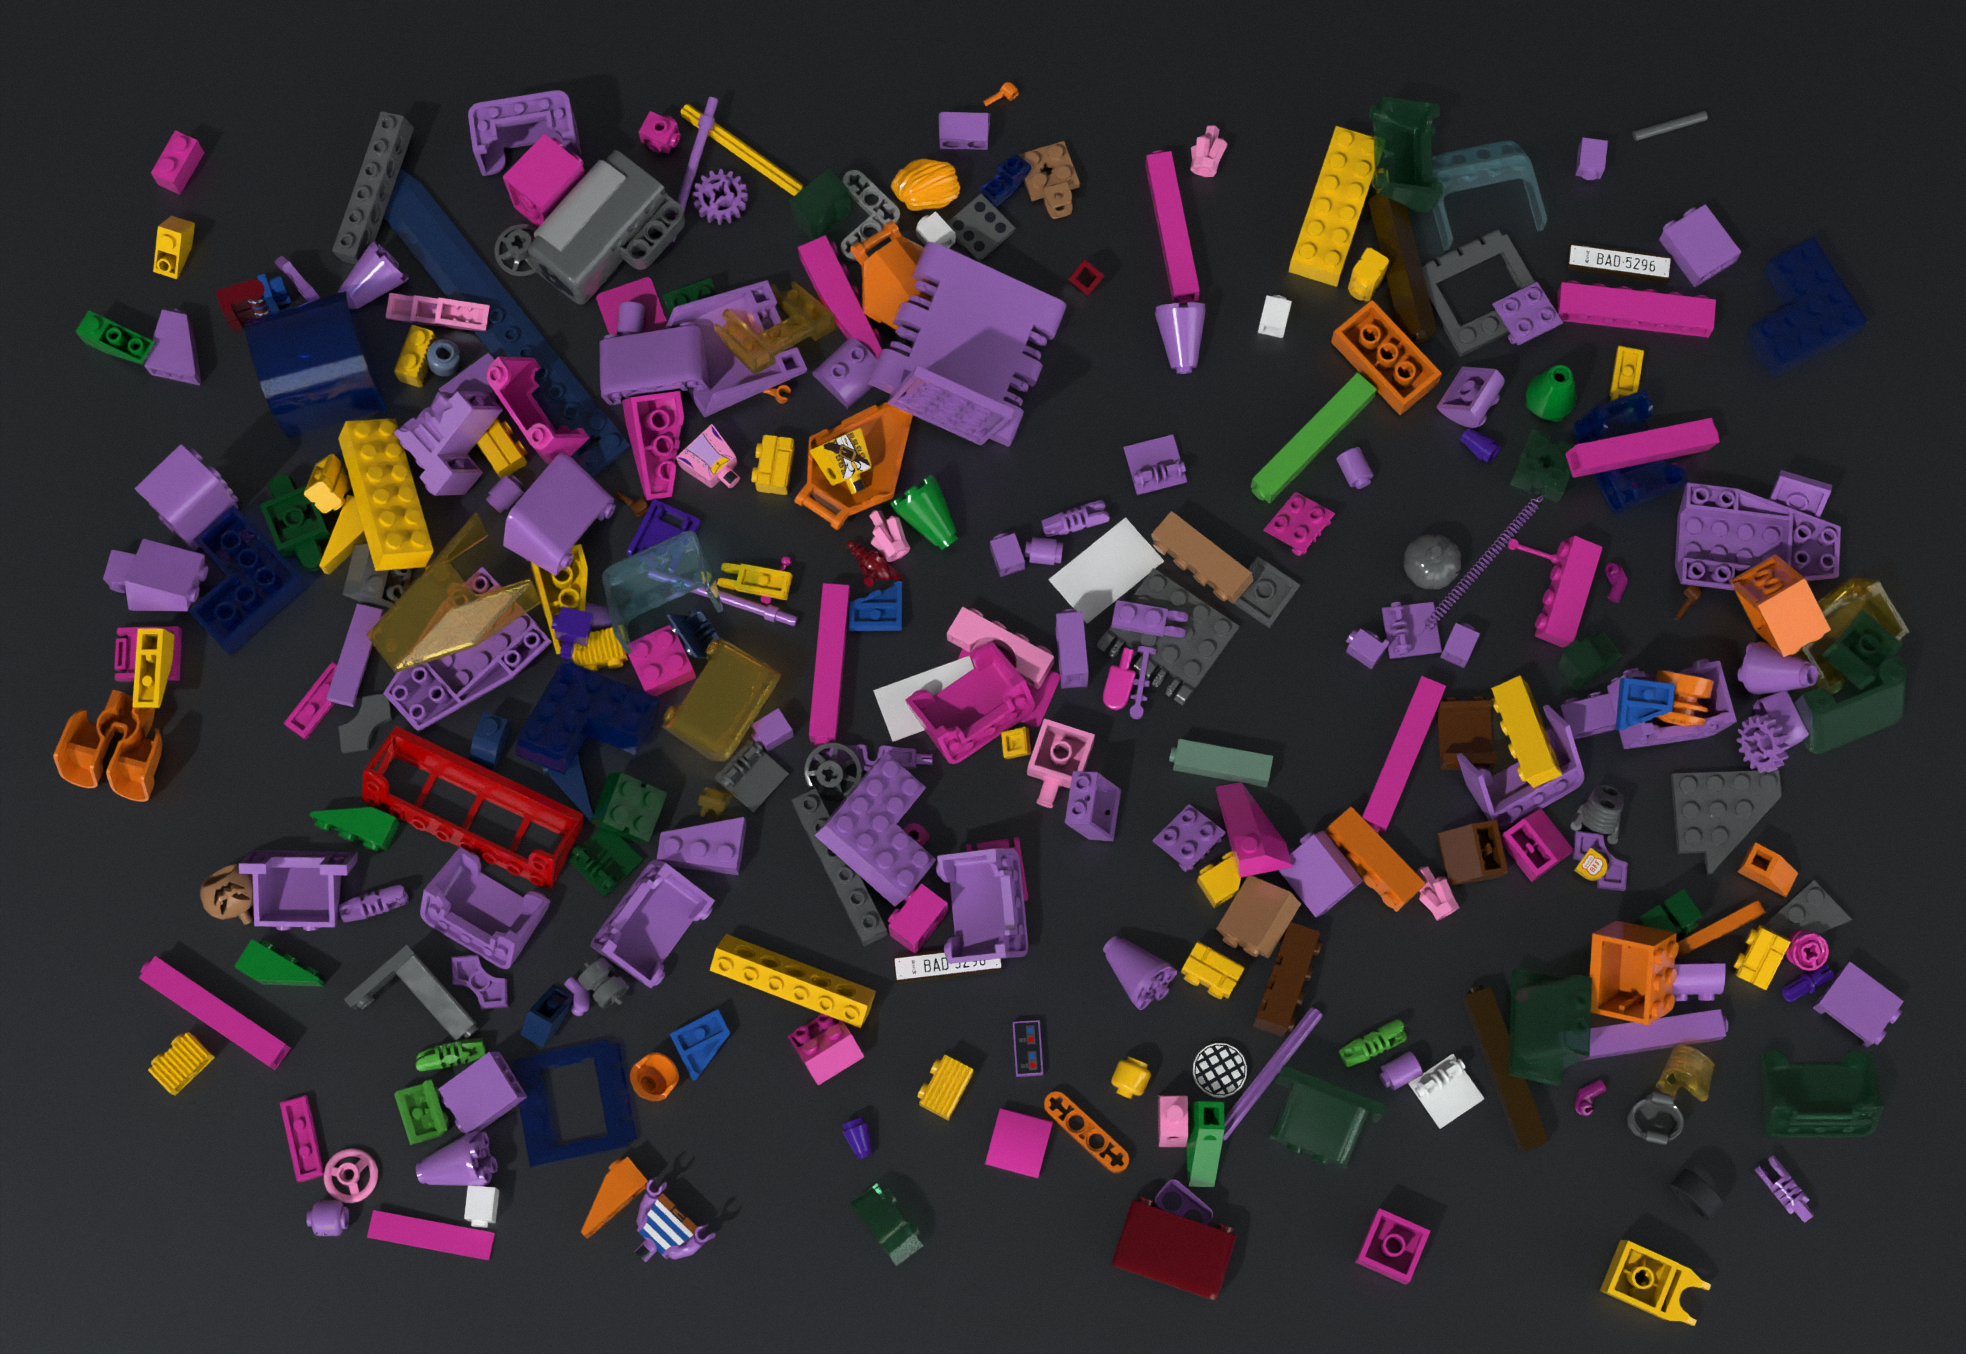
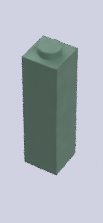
M1178 739L1177 747L1172 746L1169 761L1174 762V771L1267 787L1273 756Z

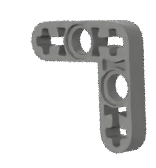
M850 170L843 176L844 190L870 215L841 242L842 257L848 262H857L852 252L847 253V246L856 244L858 242L857 237L860 238V243L868 239L863 234L865 229L872 227L879 232L889 221L895 222L898 226L901 218L898 207L862 172ZM851 179L859 181V186L863 190L861 194L860 189L856 185L850 186ZM874 194L879 200L874 205H868L864 201L865 197ZM882 206H883L884 211H885L887 214L890 215V214L894 213V214H893V217H894L893 220H891V219H889V218L886 219V220H884V219H885V216H884V212L881 210V207H882Z

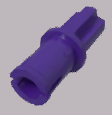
M1823 964V966L1809 974H1801L1800 979L1781 990L1783 998L1788 1002H1793L1808 992L1814 993L1815 988L1834 979L1833 971L1829 970L1827 972L1826 970L1829 969V966Z

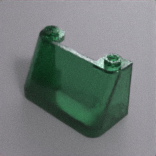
M1381 96L1377 104L1372 106L1370 112V119L1373 121L1375 165L1372 187L1375 188L1376 193L1419 213H1429L1443 194L1442 183L1437 182V177H1432L1431 138L1436 133L1435 128H1432L1433 117L1438 118L1440 116L1439 104Z
M1900 655L1885 661L1880 666L1879 672L1871 676L1874 683L1867 692L1837 704L1830 692L1825 689H1814L1801 695L1794 705L1809 733L1803 740V743L1810 752L1815 754L1827 752L1889 727L1901 720L1905 711L1907 671Z
M1773 1050L1762 1053L1761 1076L1764 1124L1766 1133L1769 1136L1866 1137L1875 1132L1884 1104L1873 1052L1851 1051L1844 1056L1841 1064H1789L1788 1056L1780 1051Z

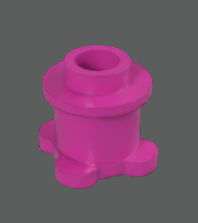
M912 823L903 828L909 836L917 835L918 839L915 841L922 847L930 839L929 833L920 824Z

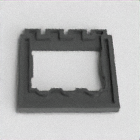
M1498 229L1481 236L1484 245L1481 244L1479 239H1475L1460 246L1461 256L1454 249L1437 257L1438 267L1433 260L1421 265L1431 307L1460 357L1510 332L1496 310L1460 326L1436 283L1499 253L1507 264L1506 268L1518 288L1523 289L1535 283L1508 235L1502 236Z

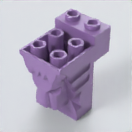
M487 391L438 392L430 407L425 408L417 418H411L401 428L397 429L394 434L399 438L402 447L410 451L416 458V463L425 469L419 478L424 482L425 488L435 496L465 495L483 473L468 456V453L503 409Z

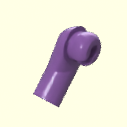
M572 975L564 985L574 994L573 1005L571 1006L572 1013L576 1016H582L590 1007L591 994Z

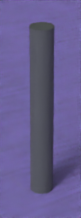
M1704 110L1633 131V138L1635 141L1706 121L1708 119L1707 113Z

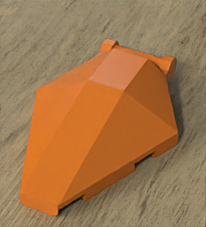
M889 221L882 230L862 243L857 242L850 249L862 267L863 313L879 323L882 321L897 330L899 326L893 324L899 306L903 302L910 303L909 299L912 295L919 296L930 301L931 296L917 290L915 284L919 280L912 277L924 247L903 237L899 232L898 226L893 221ZM890 237L891 242L868 257L866 254L868 250Z
M886 402L879 406L873 405L841 421V425L829 431L824 429L810 436L807 484L796 496L795 503L800 506H806L830 522L831 527L839 530L848 516L892 499L913 417L912 414ZM861 428L872 467L860 473L865 489L851 494L846 481L834 486L830 484L811 455L810 450Z

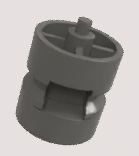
M605 957L600 958L593 964H590L589 961L586 962L584 965L587 969L578 978L580 984L587 991L594 990L593 998L602 1009L611 1006L615 1002L620 1005L623 1002L620 998L629 989V985L621 976H613V966Z

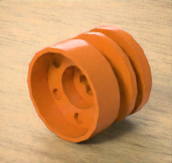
M1658 670L1655 682L1675 684L1672 712L1656 716V718L1666 723L1687 727L1705 726L1706 719L1695 717L1694 715L1695 711L1708 712V708L1697 704L1698 698H1711L1714 681Z

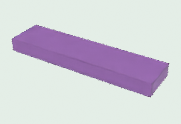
M357 604L331 682L327 701L351 707L354 706L383 616V609Z

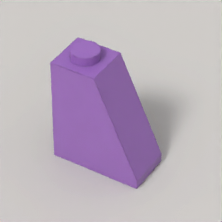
M162 309L152 340L155 342V345L147 356L144 366L151 375L200 385L201 375L193 324L186 313L181 310L171 309V311Z
M488 352L439 388V391L456 393L457 391H487L496 401L498 396L488 383L486 376L488 367L495 359Z

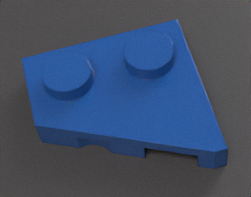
M902 581L894 582V586L886 590H877L865 598H859L850 602L849 631H902Z
M1620 678L1615 730H1625L1638 723L1651 720L1656 716L1672 712L1675 684Z
M718 1009L670 1033L693 1081L699 1077L730 1034Z

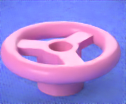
M356 1148L337 1152L330 1158L324 1170V1184L327 1191L333 1198L344 1203H355L368 1197L374 1190L378 1180V1168L374 1159L367 1152ZM350 1156L360 1158L355 1165L344 1163L339 1168L335 1167L343 1158ZM368 1165L370 1179L367 1186L360 1192L357 1181L359 1180L360 1172ZM350 1170H353V1172H354L353 1178L350 1179V1180H347V1179H346V1174H347V1172L350 1171ZM332 1176H336L339 1182L349 1186L351 1195L339 1192L332 1182Z

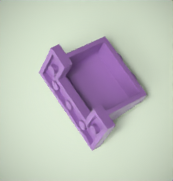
M251 850L240 861L239 874H253L254 926L276 927L277 930L303 927V930L306 931L318 930L319 927H336L339 916L338 905L340 901L341 875H348L358 862V852Z

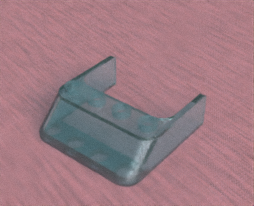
M1511 140L1447 152L1430 156L1424 161L1422 171L1444 251L1450 250L1453 241L1444 207V197L1455 191L1514 179H1523L1537 231L1544 230L1547 216L1530 158L1516 142Z
M693 531L678 534L609 566L602 574L613 631L627 655L632 653L627 625L633 618L644 612L658 608L668 601L682 597L686 593L703 586L717 612L723 611L713 570L699 538Z

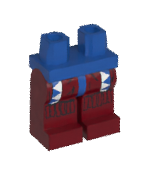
M265 274L257 276L258 280H248L215 291L223 315L233 332L243 329L240 322L254 317L264 318L271 313L273 316L281 314L279 306L291 303L288 290L281 276L267 280Z

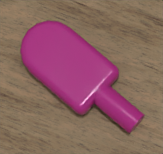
M1124 647L1119 666L1112 665L1110 667L1103 692V701L1112 710L1123 709L1129 701L1136 672L1129 669L1134 652L1133 649Z

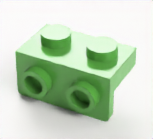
M431 1079L426 1080L421 1085L394 1093L410 1145L441 1137L447 1131L449 1125L448 1117L445 1111L441 1110L439 1104L440 1092L438 1087L433 1085Z

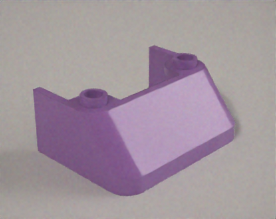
M1548 704L1543 707L1549 725L1545 729L1562 776L1533 788L1527 781L1523 782L1517 771V767L1520 766L1519 762L1492 776L1487 768H1475L1462 753L1457 755L1468 789L1488 821L1497 820L1499 830H1505L1532 813L1579 788L1584 781V772L1570 725Z

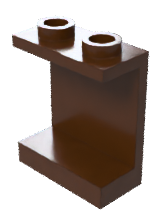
M1473 697L1469 699L1470 701H1459V698H1445L1443 702H1439L1437 707L1440 770L1461 769L1457 755L1461 753L1475 768H1494L1497 763L1496 752H1493L1490 714L1493 700H1486L1484 697Z

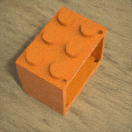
M1777 554L1730 580L1755 631L1783 657L1797 653L1801 647L1809 642L1821 639L1825 633L1831 630L1806 579Z
M1614 921L1592 933L1587 1012L1644 1025H1650L1669 1013L1675 1003V996L1672 995L1677 976V971L1674 968L1675 958L1679 949V945L1676 942L1677 933L1621 921Z

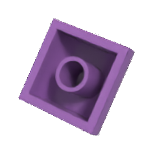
M850 337L817 367L812 374L849 410L873 387L867 383L877 359L862 343Z
M1462 366L1436 408L1457 424L1469 428L1479 427L1485 423L1487 419L1485 414L1490 406L1495 405L1499 401V392L1504 386L1505 380L1497 369Z
M1675 960L1674 968L1677 971V976L1672 991L1675 1001H1687V995H1698V1000L1709 1001L1715 1000V994H1722L1725 985V963L1716 960Z

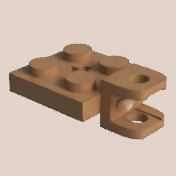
M1062 141L1016 155V161L1031 201L1044 198L1047 212L1053 219L1071 215L1073 211L1071 190L1079 188L1080 183L1065 142ZM1047 167L1053 169L1052 174L1047 175L1046 172L1041 171ZM1064 206V209L1061 211L1055 209L1056 207Z

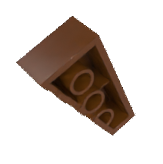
M1290 922L1281 943L1253 1027L1284 1037L1287 1031L1292 1032L1297 1018L1293 1016L1295 1006H1301L1305 991L1301 990L1304 980L1309 982L1314 966L1310 965L1312 956H1318L1323 942L1318 940L1320 932Z

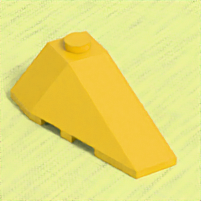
M581 544L572 546L571 554L573 555V560L567 569L563 568L557 576L531 562L533 576L556 655L561 654L563 640L555 639V630L551 629L555 613L560 614L562 606L585 612L588 567ZM575 644L574 650L581 649L582 645Z

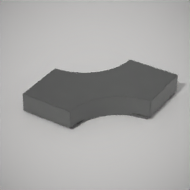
M384 694L362 697V705L357 716L349 723L339 726L340 745L343 754L369 750L373 733L381 725L393 720L391 702Z

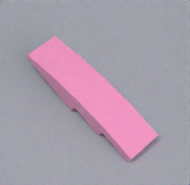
M389 293L385 318L387 320L422 325L486 331L490 305L439 297L436 299L417 295L413 297Z

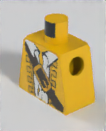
M861 428L810 450L811 455L831 485L834 486L846 481L851 494L865 489L860 473L871 469L872 464Z

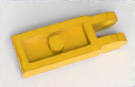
M1618 346L1609 394L1611 399L1608 415L1614 416L1617 411L1618 398L1627 399L1623 413L1624 418L1630 419L1633 404L1637 398L1644 350Z
M722 563V571L736 574L738 577L737 580L718 578V586L739 592L787 600L793 578L790 572L742 563L741 565Z

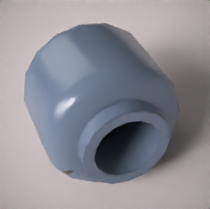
M447 339L433 342L427 351V363L430 370L439 376L454 374L459 369L461 363L458 346Z

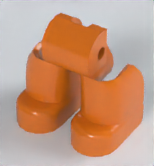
M112 690L105 710L97 718V724L88 720L87 710L81 709L76 711L69 718L53 756L60 776L80 787H97L104 767L102 763L115 732L124 734L123 738L118 742L106 771L110 787L115 793L124 798L138 802L149 800L155 783L154 774L163 746L161 734L157 728H155L154 740L146 738L153 723L155 708H133V696H129L125 692Z

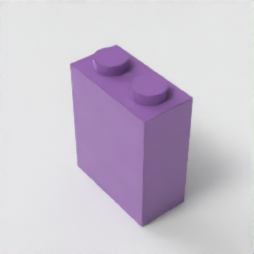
M1706 204L1698 209L1696 207L1691 208L1683 215L1684 218L1677 222L1672 220L1662 228L1663 233L1659 239L1694 287L1734 264L1741 254L1740 249Z
M1324 830L1315 834L1311 831L1301 838L1300 843L1302 845L1296 850L1293 847L1288 850L1292 868L1279 870L1315 917L1326 913L1363 882L1362 878Z
M488 1052L438 1089L442 1095V1103L447 1109L452 1111L456 1118L455 1123L457 1127L465 1134L482 1131L528 1097L500 1052Z

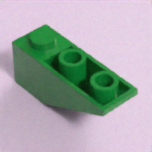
M89 310L76 330V333L85 344L106 354L142 365L155 345L154 341Z
M373 807L313 811L310 813L312 819L316 821L315 826L328 832L331 828L339 831L338 835L351 842L355 838L363 841L362 846L374 852H377L378 849L387 851L400 825L396 817Z
M251 939L234 966L240 972L263 985L323 987L325 984L319 978L321 973L309 966H306L305 969L297 966L298 960L285 952L282 956L273 952L276 947L263 939L260 943Z
M1197 1101L1188 1104L1187 1187L1215 1186L1224 1135V1102Z

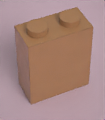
M1248 876L1216 929L1224 936L1222 940L1229 946L1237 948L1239 945L1244 947L1243 950L1254 957L1260 954L1269 958L1301 903L1290 891L1254 876Z

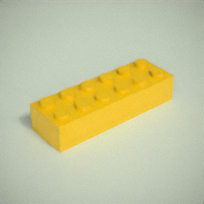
M1335 127L1290 262V273L1335 287L1338 286L1379 162L1384 140L1342 127Z
M396 419L346 421L338 437L375 571L426 567L434 551L405 450L400 444L399 438L394 434L398 429Z

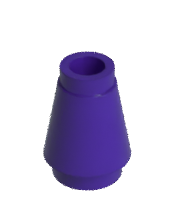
M1470 428L1463 433L1460 439L1481 462L1486 461L1490 463L1500 450L1497 440Z
M863 1117L842 1124L844 1129L842 1133L856 1155L857 1160L872 1155L868 1123L864 1122Z

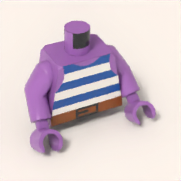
M654 1176L646 1185L647 1191L640 1203L636 1221L638 1225L637 1231L645 1240L634 1252L645 1263L657 1251L666 1259L669 1257L679 1259L691 1256L706 1241L713 1239L716 1236L715 1232L707 1236L705 1227L709 1225L708 1223L697 1227L663 1193L659 1196L666 1189L667 1183L664 1182L658 1188L655 1185L657 1176Z

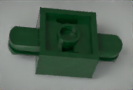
M286 474L276 475L269 484L273 499L260 504L276 547L284 559L296 555L300 565L305 570L317 571L320 569L319 564L324 555L320 545L328 542L331 537L324 515L315 506V502H311L304 495L306 486L297 489L295 482L290 476Z

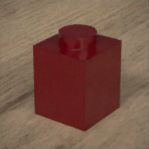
M1083 259L1067 280L1086 296H1089L1104 275Z

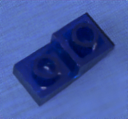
M1016 153L996 167L998 175L979 188L980 194L995 207L1004 202L1019 187L1031 170V165Z

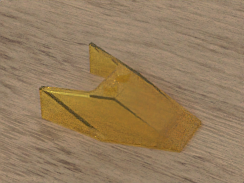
M476 512L433 557L426 567L420 571L366 634L395 673L476 647L541 603L530 579L482 594H475L449 563L487 537L480 517Z

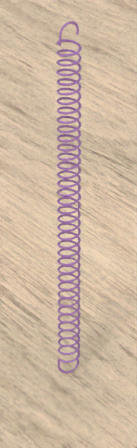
M1539 498L1531 499V502H1529L1528 506H1525V509L1523 510H1525L1528 515L1532 516V513L1526 510V507H1528L1532 512L1535 513V510L1533 511V508L1530 507L1529 504L1531 503L1534 508L1539 509L1536 504L1532 503V500L1541 502L1542 499L1540 501H1538ZM1523 510L1522 513H1519V516H1517L1521 519L1522 517H1520V514H1523V516L1526 519H1529V517L1527 518V515L1523 513ZM1516 517V520H1513V523L1509 524L1510 527H1507V530H1504L1503 533L1505 531L1509 533L1510 531H1508V528H1510L1514 533H1517V531L1515 532V529L1511 527V524H1513L1514 526L1516 525L1514 524V521H1517V523L1520 526H1523V524L1521 525V522L1518 521ZM1505 533L1501 534L1504 535L1508 540H1511V538L1509 539V536ZM1501 535L1497 538L1496 541H1494V544H1492L1490 547L1496 554H1499V552L1492 546L1495 545L1496 548L1500 551H1502V548L1496 545L1495 542H1498L1502 547H1505V545L1503 546V543L1498 540L1499 538H1501L1502 540L1504 539L1501 537ZM1488 548V551H1486V552H1489L1491 556H1493L1494 558H1496V555H1495L1494 553L1490 552V551H1489L1490 548ZM1485 552L1484 555H1485L1490 561H1493V559H1492L1490 556H1488V555L1486 554V552ZM1482 555V558H1479V561L1476 562V565H1473V568H1471L1470 572H1467V575L1465 576H1467L1470 579L1471 577L1468 576V573H1471V575L1477 579L1478 577L1471 572L1472 569L1475 572L1477 571L1478 575H1481L1478 570L1474 569V566H1477V568L1480 571L1484 572V570H1481V567L1477 565V563L1479 562L1484 568H1487V566L1484 563L1480 562V559H1483L1486 564L1490 565L1489 561L1483 558L1484 555ZM1464 576V579H1461V582L1459 583H1461L1464 588L1468 589V586L1462 583V580H1465V582L1470 586L1471 583L1468 580H1466ZM1459 585L1455 586L1453 589L1454 591H1456L1458 595H1460V592L1455 589L1456 587H1458L1462 592L1465 593V590L1459 587ZM1451 590V593L1449 594H1452L1456 599L1459 600V597L1453 594V590ZM1448 594L1447 597L1450 598V600L1453 603H1456V601L1453 598H1451ZM1445 597V600H1442V603L1439 604V607H1436V611H1433V614H1430V618H1427V621L1423 622L1424 626L1425 622H1427L1432 628H1434V625L1428 622V619H1431L1432 622L1435 623V620L1431 618V615H1434V612H1437L1438 614L1440 613L1439 611H1437V608H1440L1443 613L1447 614V612L1440 607V605H1443L1447 610H1450V608L1443 603V601H1446L1448 605H1450V602L1446 600L1447 597ZM1434 615V617L1440 621V618ZM1425 626V628L1421 631L1419 636L1424 632L1425 629H1427L1428 631H1431V629L1428 626Z

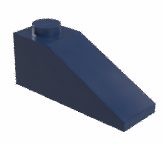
M572 742L543 750L545 759L541 760L544 774L550 775L553 782L591 823L594 810L576 744Z

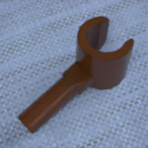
M619 490L616 491L615 496L630 506L636 516L640 517L648 511L649 508L643 498H639L634 502Z
M1691 585L1683 592L1689 599L1684 602L1676 613V618L1681 619L1687 609L1700 598L1702 592L1698 586Z

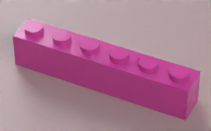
M1577 281L1562 282L1558 290L1556 312L1562 321L1709 338L1714 329L1716 299H1709L1704 295L1689 297L1683 296V294L1678 292L1662 294L1651 289L1636 291L1625 286L1609 288L1603 284L1582 285Z

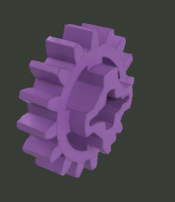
M720 169L718 175H715L711 170L709 171V178L702 175V184H695L697 191L693 193L695 209H700L699 214L701 218L707 215L709 223L714 218L717 219L718 225L722 224L723 219H726L728 223H732L731 216L734 215L740 218L739 209L746 210V204L744 203L748 201V194L745 193L747 192L746 185L741 184L740 176L733 179L732 171L724 175L723 169ZM732 187L736 190V192H737V197L735 196L734 193H732V191H731V188H732ZM704 197H706L707 201H710L709 207L705 204Z
M1767 714L1749 717L1748 720L1742 722L1743 727L1738 729V732L1742 735L1741 738L1737 739V742L1742 744L1739 752L1745 753L1744 762L1750 761V768L1758 767L1759 773L1765 771L1768 773L1783 766V760L1788 758L1787 753L1784 751L1790 748L1784 742L1788 738L1787 734L1782 735L1781 733L1783 726H1776V719H1769Z

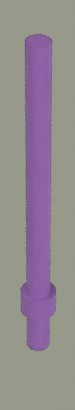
M713 97L708 98L704 114L700 115L698 134L676 201L682 207L683 213L709 130H712L715 122L713 116L718 99ZM672 214L671 220L677 219L679 215Z
M653 568L648 573V578L764 616L765 620L771 622L780 621L796 626L798 616L780 611L779 607L770 604L765 606Z

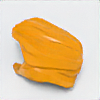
M929 159L913 160L898 172L890 186L896 197L901 202H904L907 208L912 211L941 209L949 205L960 194V186L954 166L948 162Z

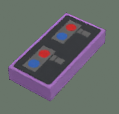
M1040 1020L1013 1022L1016 1077L1043 1076Z

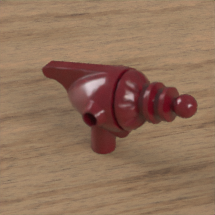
M848 541L847 547L853 549L851 554H855L854 558L859 559V568H861V571L866 576L864 579L866 586H872L876 579L884 581L889 579L903 580V576L887 563L882 553L875 550L866 551L865 546L861 548V544L856 545L854 541Z

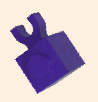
M563 606L561 607L560 614L555 613L551 629L555 630V639L563 640L560 651L561 658L571 660L575 644L587 646L593 625V614Z

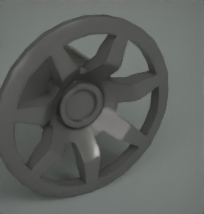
M517 224L503 231L496 241V260L505 272L513 276H529L536 273L528 253V246L535 237L534 235L530 237L526 231L522 230L526 229L535 232L538 228L533 225ZM503 242L506 244L508 251L500 255V246ZM513 257V270L505 266L502 260ZM522 260H525L532 268L528 271H518Z
M826 743L818 746L810 753L805 763L804 775L807 785L811 790L816 787L812 783L810 776H817L821 785L816 790L821 798L840 800L847 797L861 780L862 768L858 756L849 747L840 743ZM825 748H834L832 757L828 760L818 752ZM838 748L846 751L852 758L843 762L838 761ZM815 756L821 765L817 770L809 771L810 763ZM855 762L857 768L856 777L845 773V768ZM842 780L854 782L848 791L842 792ZM826 787H835L838 795H828L822 791Z

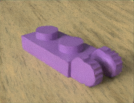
M1116 600L1111 627L1161 637L1166 635L1180 638L1185 637L1186 631L1180 627L1165 626L1166 619L1187 622L1188 614Z

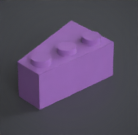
M745 817L661 832L657 860L666 862L671 867L739 875L747 826Z

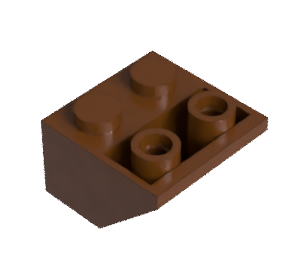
M1497 820L1473 823L1437 834L1449 886L1498 879L1508 873Z

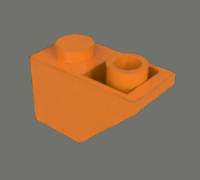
M1756 842L1748 849L1737 871L1784 897H1787L1798 875V872L1781 855Z

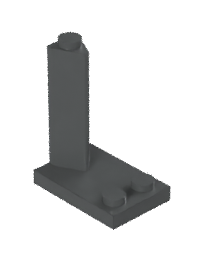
M407 944L344 998L351 1008L355 1010L361 1008L364 1010L375 1000L373 995L398 975L455 1041L463 1035L468 1039L479 1029L474 1019Z

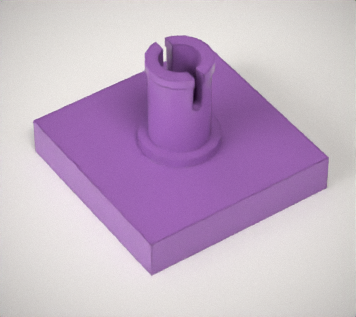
M1781 470L1768 500L1820 518L1831 493L1832 485Z

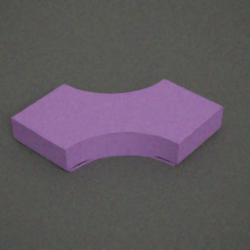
M280 256L275 260V264L314 309L321 311L326 307L312 286L304 280L286 258Z
M1576 831L1574 835L1573 859L1581 861L1588 850L1592 848L1601 854L1607 862V871L1601 879L1597 880V888L1625 891L1628 863L1614 858L1608 852L1604 844L1603 834Z
M479 955L451 957L453 985L465 986L471 989L478 997L481 1009L509 1007L507 979L495 978L486 973L481 965Z

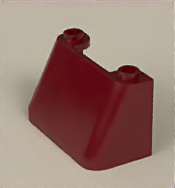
M1139 1196L1138 1201L1132 1199L1111 1265L1217 1301L1237 1235L1232 1234L1234 1228L1220 1223L1217 1224L1216 1228L1153 1207L1155 1201L1141 1196Z

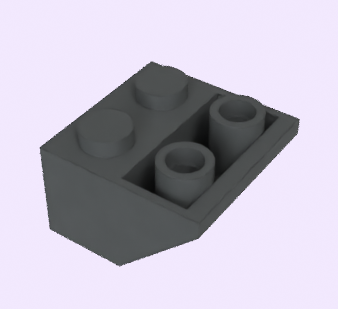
M368 544L355 545L342 595L365 604L402 610L413 568L375 571Z

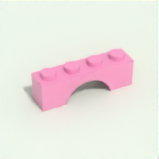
M962 607L947 632V640L968 652L987 645L991 641L995 645L1005 648L1013 656L1016 670L1025 679L1026 684L1039 690L1054 665L1052 652L1044 646L1038 645L1036 647L1030 644L1029 639L1020 633H1015L1014 635L1008 632L1006 627L998 621L993 620L990 622L983 618L984 615L974 608L968 610Z

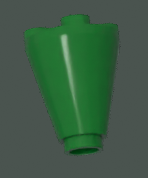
M1555 365L1534 376L1529 382L1525 394L1526 406L1529 410L1542 419L1556 422L1561 421L1571 413L1576 406L1578 398L1573 374L1564 365Z
M932 474L920 482L921 488L916 484L904 493L907 498H904L902 495L890 503V505L900 517L935 547L939 546L942 551L959 538L955 534L957 530L940 485Z

